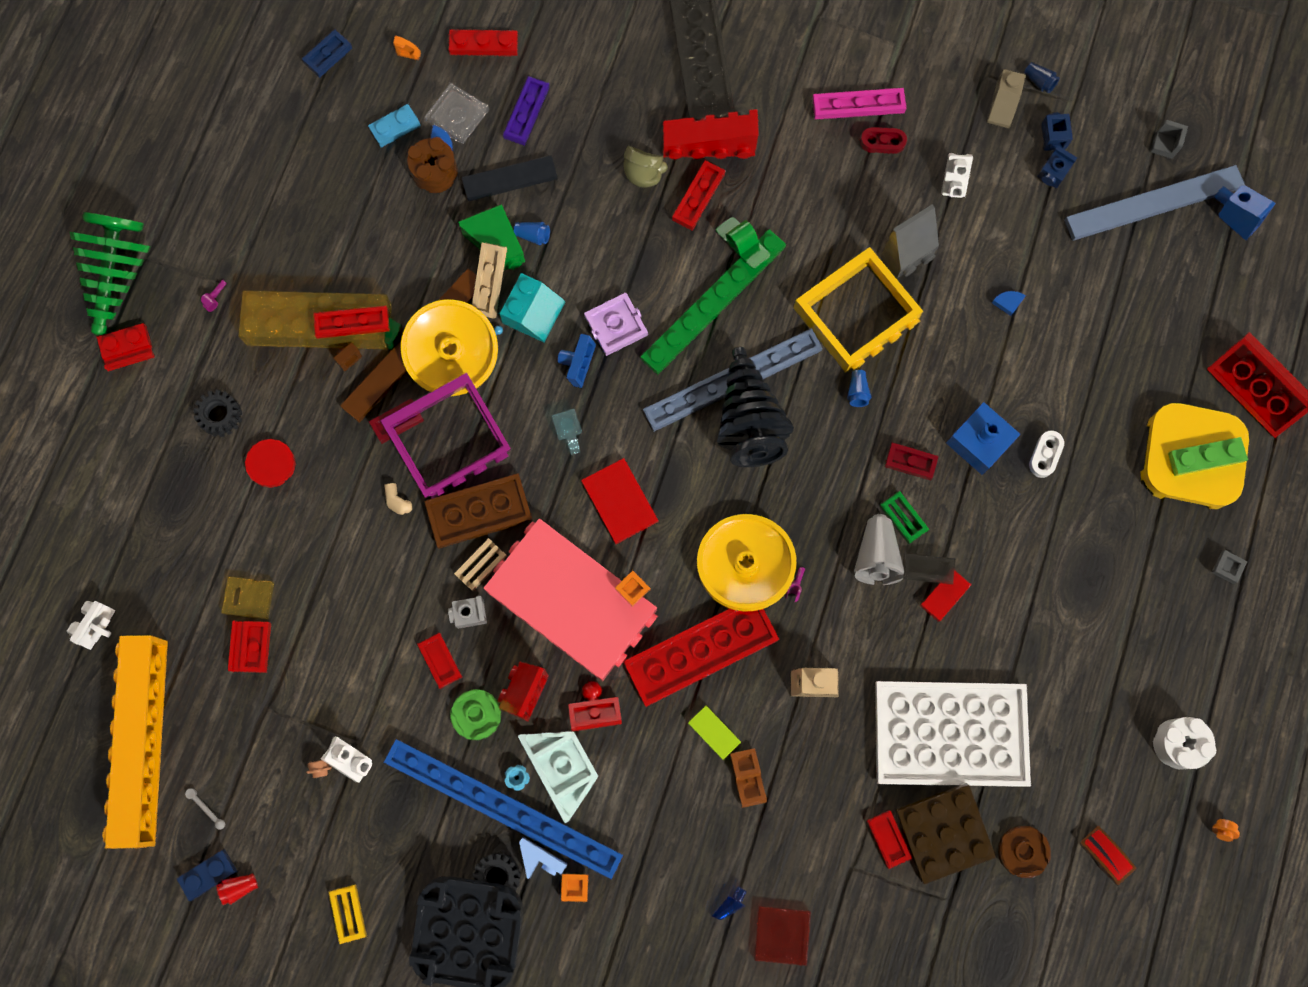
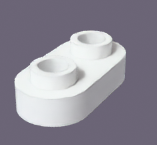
M1047 431L1038 439L1029 463L1030 471L1037 477H1047L1056 468L1064 447V439L1058 432ZM1046 441L1051 442L1053 447L1048 448ZM1038 463L1044 464V470L1038 467Z

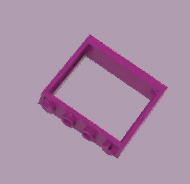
M467 373L380 420L425 498L429 496L432 499L439 497L445 493L443 490L445 487L451 484L453 487L466 481L465 476L472 472L474 475L485 471L488 469L486 464L493 460L496 463L501 462L509 457L507 452L511 451ZM466 388L500 448L428 488L394 427Z

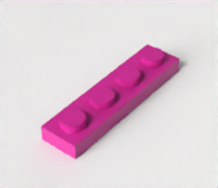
M904 88L813 94L812 98L815 119L899 114L906 111Z

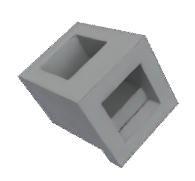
M481 596L453 601V608H448L450 623H455L458 629L487 624L484 599ZM464 608H470L468 616L462 615Z

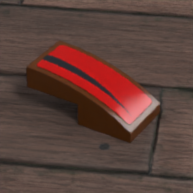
M1099 825L1080 842V846L1099 864L1098 867L1117 886L1137 869L1127 855Z

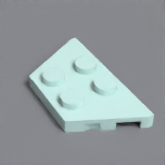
M574 731L519 735L518 738L563 821L567 823L598 778L594 767Z

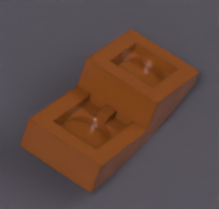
M755 748L731 753L730 757L742 808L766 803L767 798Z

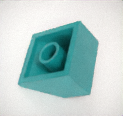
M521 273L500 312L501 321L503 324L545 343L565 301L542 282Z

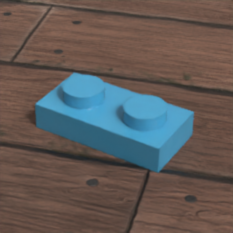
M409 104L368 125L380 147L421 126Z

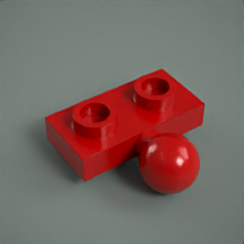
M595 681L587 682L582 688V694L588 700L587 702L568 704L572 731L622 724L618 697L598 700L602 694V688Z

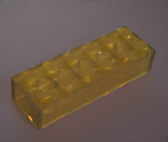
M243 291L239 337L246 346L341 348L345 345L348 346L352 342L358 349H388L385 344V332L317 339L314 329V313L387 306L388 317L391 318L392 304L385 294Z

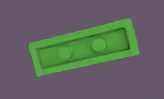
M1241 437L1173 450L1168 453L1174 476L1243 463L1248 460Z

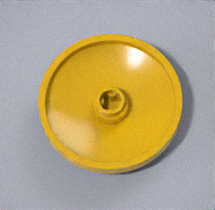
M439 300L422 307L408 321L402 335L401 355L404 366L412 379L429 392H433L465 373L469 375L477 389L489 378L494 370L498 357V341L490 321L476 307L458 300ZM464 388L451 396H460L469 392Z
M740 514L721 520L706 533L698 549L697 569L704 589L715 601L733 610L756 611L773 605L788 591L795 576L796 553L789 536L775 522L758 515Z

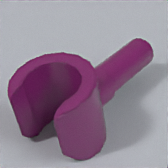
M221 280L210 294L206 293L201 297L203 307L208 312H212L217 308L218 302L215 298L225 287V281Z
M799 568L795 580L785 593L786 599L789 593H794L796 595L795 602L799 600L802 591L800 584L805 568Z

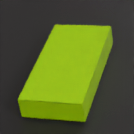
M707 706L688 722L693 730L722 760L741 743Z

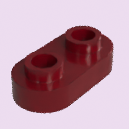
M870 127L864 130L860 139L861 147L870 153L897 154L904 150L907 143L906 134L896 128ZM868 140L874 141L875 144H870ZM891 141H895L898 145H892Z

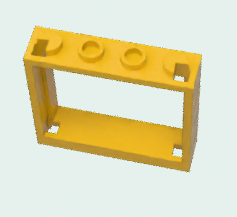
M870 247L796 299L793 307L810 329L812 328L816 337L845 373L851 368L855 370L857 367H861L865 363L864 359L869 355L872 357L876 356L884 349L883 345L888 341L890 343L895 342L902 336L901 332L906 328L909 330L914 328L920 322L919 318L923 313L919 305ZM869 266L908 314L850 356L811 306L862 269Z

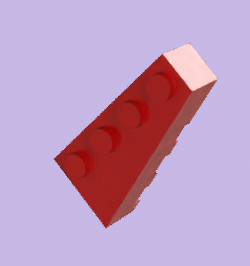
M758 109L749 110L748 115L738 116V112H731L725 118L707 115L700 121H696L693 117L663 121V157H669L670 159H679L681 157H692L694 159L715 157L724 159L737 156L745 159L755 156L759 135Z

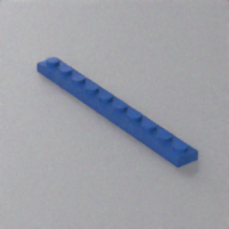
M397 739L384 763L610 879H612L623 857V854Z

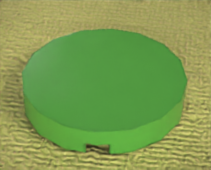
M473 689L464 692L455 700L450 718L454 729L459 735L469 740H481L489 737L498 728L501 722V709H499V703L493 695L484 690Z

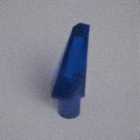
M737 887L733 897L728 896L712 917L723 920L745 907L742 904V900L747 891Z

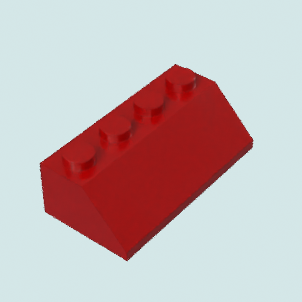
M1250 332L1207 368L1274 438L1308 413V390Z

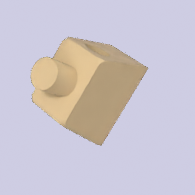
M800 668L791 671V696L839 697L838 669Z

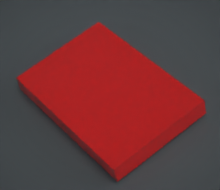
M624 458L581 480L615 545L658 523L654 511Z

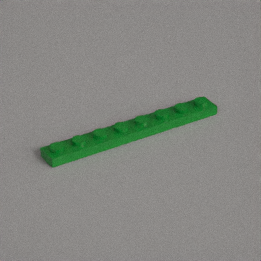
M770 229L758 242L771 254V257L755 269L751 268L740 258L641 356V360L658 375L786 248V243Z

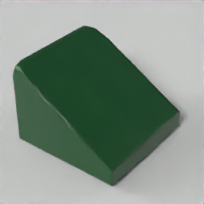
M389 318L390 331L385 332V344L388 350L391 351L402 339L404 330L401 324Z

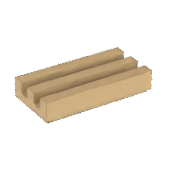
M488 538L454 574L469 589L474 591L507 555ZM489 547L492 548V549L480 560V562L464 577L463 574L475 563V561H476ZM495 553L499 555L473 583L469 582Z

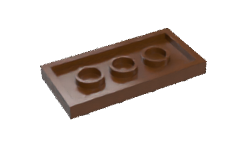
M519 473L424 501L438 549L533 521Z

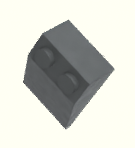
M933 204L898 225L891 232L880 257L896 279L903 274L905 277L910 275L917 269V265L922 262L927 264L935 258L939 242L936 212Z

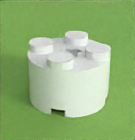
M1183 717L1163 722L1158 727L1153 741L1155 753L1160 761L1175 769L1200 768L1206 765L1216 754L1213 733L1198 718Z

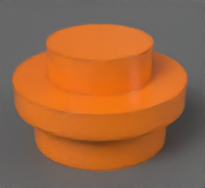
M1218 819L1217 823L1212 827L1216 837L1223 841L1230 842L1233 839L1239 838L1238 825L1232 821Z

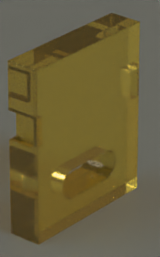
M228 577L221 613L268 619L274 583ZM237 588H240L239 602L234 606L235 592Z

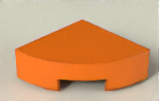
M395 36L393 44L397 55L419 60L421 52L418 47L404 38Z

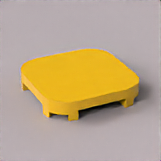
M1171 403L1160 408L1149 419L1147 424L1150 429L1144 469L1140 471L1141 480H1144L1147 488L1154 493L1152 496L1159 499L1167 497L1209 506V509H1219L1235 502L1241 495L1244 487L1246 462L1174 476L1168 453L1173 450L1241 437L1246 454H1248L1249 434L1245 424L1238 417L1229 413L1181 403Z

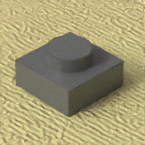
M1224 550L1221 551L1211 573L1232 584H1236L1242 575L1247 561Z

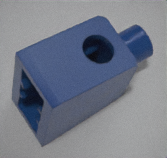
M1242 185L1235 193L1223 186L1214 196L1215 199L1224 205L1219 213V217L1245 240L1257 230L1276 204L1245 185Z

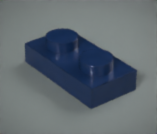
M334 30L304 56L302 60L320 78L352 49V46L340 33Z
M222 850L177 878V881L188 901H193L221 883L222 880L237 873V870L226 850Z

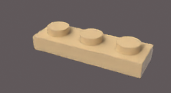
M482 243L472 306L480 310L486 317L496 318L507 247Z

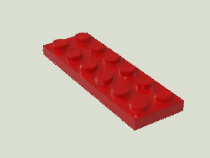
M728 609L623 662L645 707L780 639L764 609L756 611Z

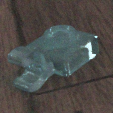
M575 409L552 415L558 439L566 438L571 455L580 453L576 435L581 434L582 430Z

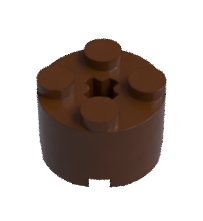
M440 137L423 139L408 150L407 163L417 187L427 190L429 193H441L453 185V181L458 173L455 157L450 146Z

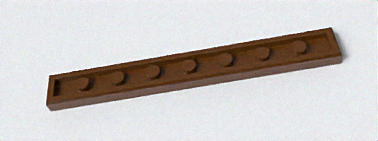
M468 268L439 300H458L470 304L473 301L477 275ZM401 341L340 405L358 423L365 418L407 372L401 355Z

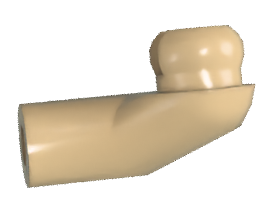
M395 483L384 485L388 508L401 515L410 513L412 503L409 500L404 501L398 497L397 485Z

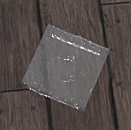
M450 83L424 118L426 122L444 129L450 137L463 144L488 112L489 108L483 102Z

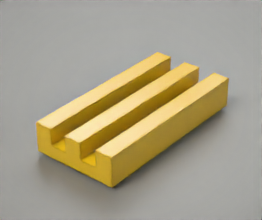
M356 884L330 891L329 895L339 944L367 937ZM347 892L351 894L358 934L355 933ZM339 894L342 897L349 936L345 937L337 898Z

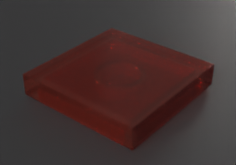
M758 906L754 960L807 966L811 911Z

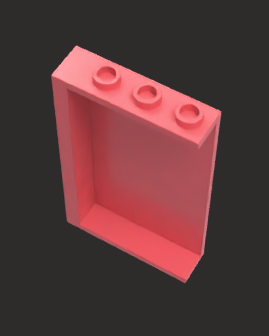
M538 519L536 523L531 522L525 529L524 534L526 535L521 542L516 541L509 550L510 556L506 561L501 560L493 570L495 574L486 584L484 590L603 682L615 665L619 668L623 661H625L627 658L625 652L631 645L634 648L643 637L640 634L645 626L650 628L658 617L655 614L657 607L644 597L632 607L615 590V587L621 582L619 578L541 519Z

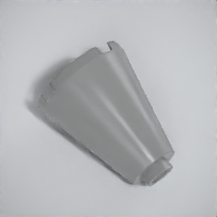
M876 514L867 521L854 569L855 578L860 582L874 585V580L883 581V585H889L903 580L904 567L893 523L886 515Z

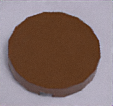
M1016 826L1009 829L1001 837L998 845V856L1002 866L1009 873L1020 878H1033L1040 875L1047 864H1049L1051 848L1047 838L1035 828Z

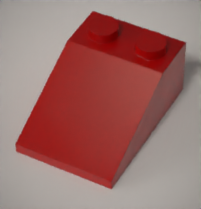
M520 662L518 667L514 665L508 677L511 680L507 690L503 688L497 702L500 703L499 709L529 722L549 677L545 669L524 662Z

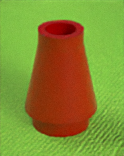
M254 873L246 876L222 880V883L216 885L222 904L229 903L231 905L252 890L257 889L258 884Z

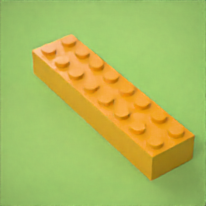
M120 636L119 643L116 645L118 668L114 671L116 694L112 698V707L115 713L114 720H112L110 725L113 742L108 753L111 771L106 781L107 788L109 789V799L105 803V814L107 815V826L103 830V841L106 843L105 848L155 846L168 641L154 636Z

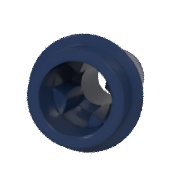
M1033 62L1024 71V74L1041 92L1050 93L1060 79L1055 71Z

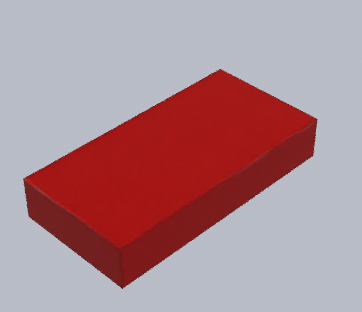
M951 569L920 606L940 622L971 584L954 569Z
M440 632L417 644L439 689L462 678Z
M891 810L866 820L887 869L912 859Z

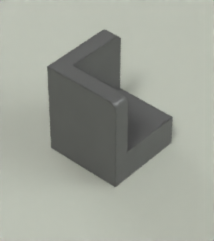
M1165 120L1155 133L1150 152L1173 159L1184 144L1188 126Z

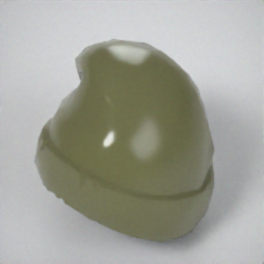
M628 146L625 150L623 170L626 178L637 187L648 188L656 185L660 181L662 173H665L668 169V165L663 161V156L646 153L632 146Z

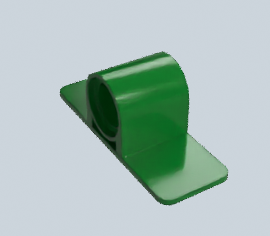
M731 217L716 228V232L751 268H757L771 257V254L758 242L757 234L747 220L739 223L734 217Z

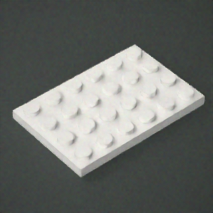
M875 682L877 784L963 785L967 783L969 786H1031L1027 684Z

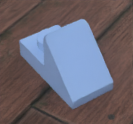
M525 837L521 839L519 843L527 879L531 877L539 861L543 863L541 868L554 876L556 872L563 873L567 863Z

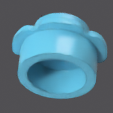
M522 765L511 766L505 772V784L516 791L522 790L525 784L529 782V773L526 772V768ZM516 775L519 776V780H515Z

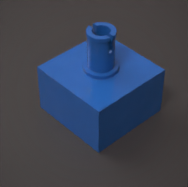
M983 402L946 444L983 475L1020 436V433Z

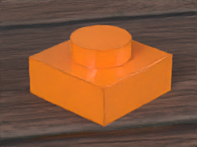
M632 571L615 587V590L633 607L650 590V587Z
M562 874L561 901L587 902L588 874Z

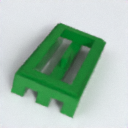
M900 491L880 504V508L892 520L893 525L908 545L929 530ZM896 499L899 500L921 530H916L895 502ZM889 504L900 517V519L904 522V524L907 526L910 532L913 534L912 536L905 529V527L902 525V523L899 521V519L896 517L893 511L889 508Z

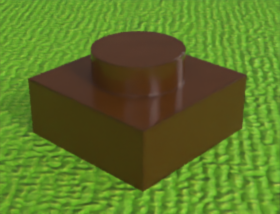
M351 342L348 346L345 345L337 351L334 360L345 372L362 355Z

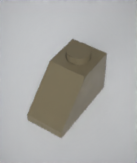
M1003 69L996 83L987 123L1010 128L1022 94L1025 74Z

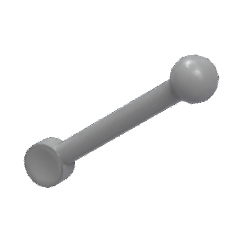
M188 789L185 796L188 799H193L214 821L217 829L221 830L225 827L224 820L218 819L197 797L195 789Z

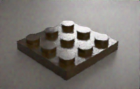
M967 783L895 809L923 884L996 858L971 788Z

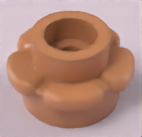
M323 760L308 763L309 771L306 772L307 774L312 773L313 778L328 775V770L332 769V766H329Z

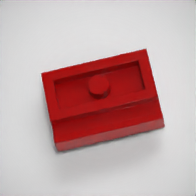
M144 323L97 337L101 356L105 363L104 367L107 371L155 357L148 329Z
M232 621L228 662L229 672L267 673L271 632L270 622Z

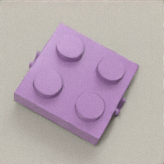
M627 293L584 313L594 339H597L606 356L648 336V331L640 319L641 313L638 308H634Z

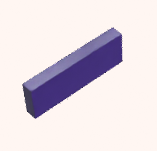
M527 77L503 133L504 139L525 146L549 90V83Z

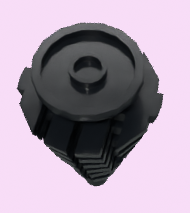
M741 346L736 347L732 350L733 360L735 361L729 366L730 375L727 378L728 388L724 396L725 404H723V417H721L719 427L721 430H719L717 438L718 446L731 450L729 457L733 465L749 468L768 465L787 455L788 445L785 439L793 433L794 427L790 419L786 417L783 408L778 404L776 396L771 393L768 383H761L764 382L759 370H756L753 360L747 358L746 349Z

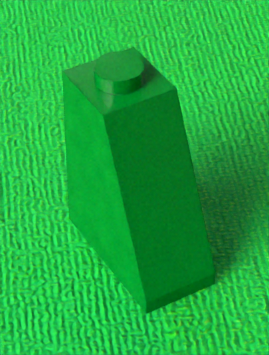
M502 205L458 222L462 235L480 251L482 243L507 247L504 270L516 269L525 262L522 248Z

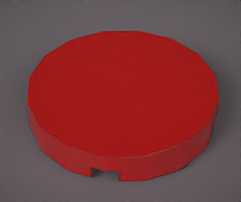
M274 439L262 440L252 446L245 460L246 472L250 478L260 486L269 488L284 484L294 473L296 465L294 454L290 448L280 440Z

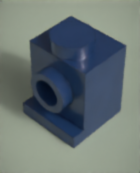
M1055 112L1046 115L1041 123L1044 141L1043 151L1055 150L1057 146L1066 150L1073 140L1069 114Z
M1057 146L1037 177L1046 185L1057 189L1077 160V157Z

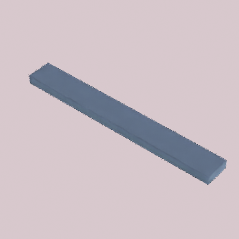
M1235 165L1068 216L1064 221L1074 241L1213 198L1223 186L1233 192L1245 184Z
M811 328L749 359L753 360L756 370H759L764 379L822 351L823 348ZM729 368L644 408L643 413L653 432L723 399L728 388Z

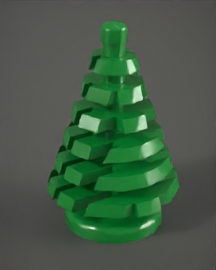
M83 212L82 219L85 222L101 225L104 228L103 237L70 232L72 240L103 245L102 252L73 247L75 255L101 260L100 266L77 263V268L80 271L99 274L98 280L80 278L82 286L97 288V294L83 293L85 301L95 303V309L86 308L88 316L94 317L91 332L95 335H105L107 319L113 320L116 315L115 312L109 311V305L120 306L123 302V299L110 297L111 291L127 293L130 288L127 285L112 283L113 277L134 280L137 275L135 272L114 269L115 262L141 266L144 261L143 259L116 255L117 248L148 253L151 246L119 240L121 230L141 232L144 223Z

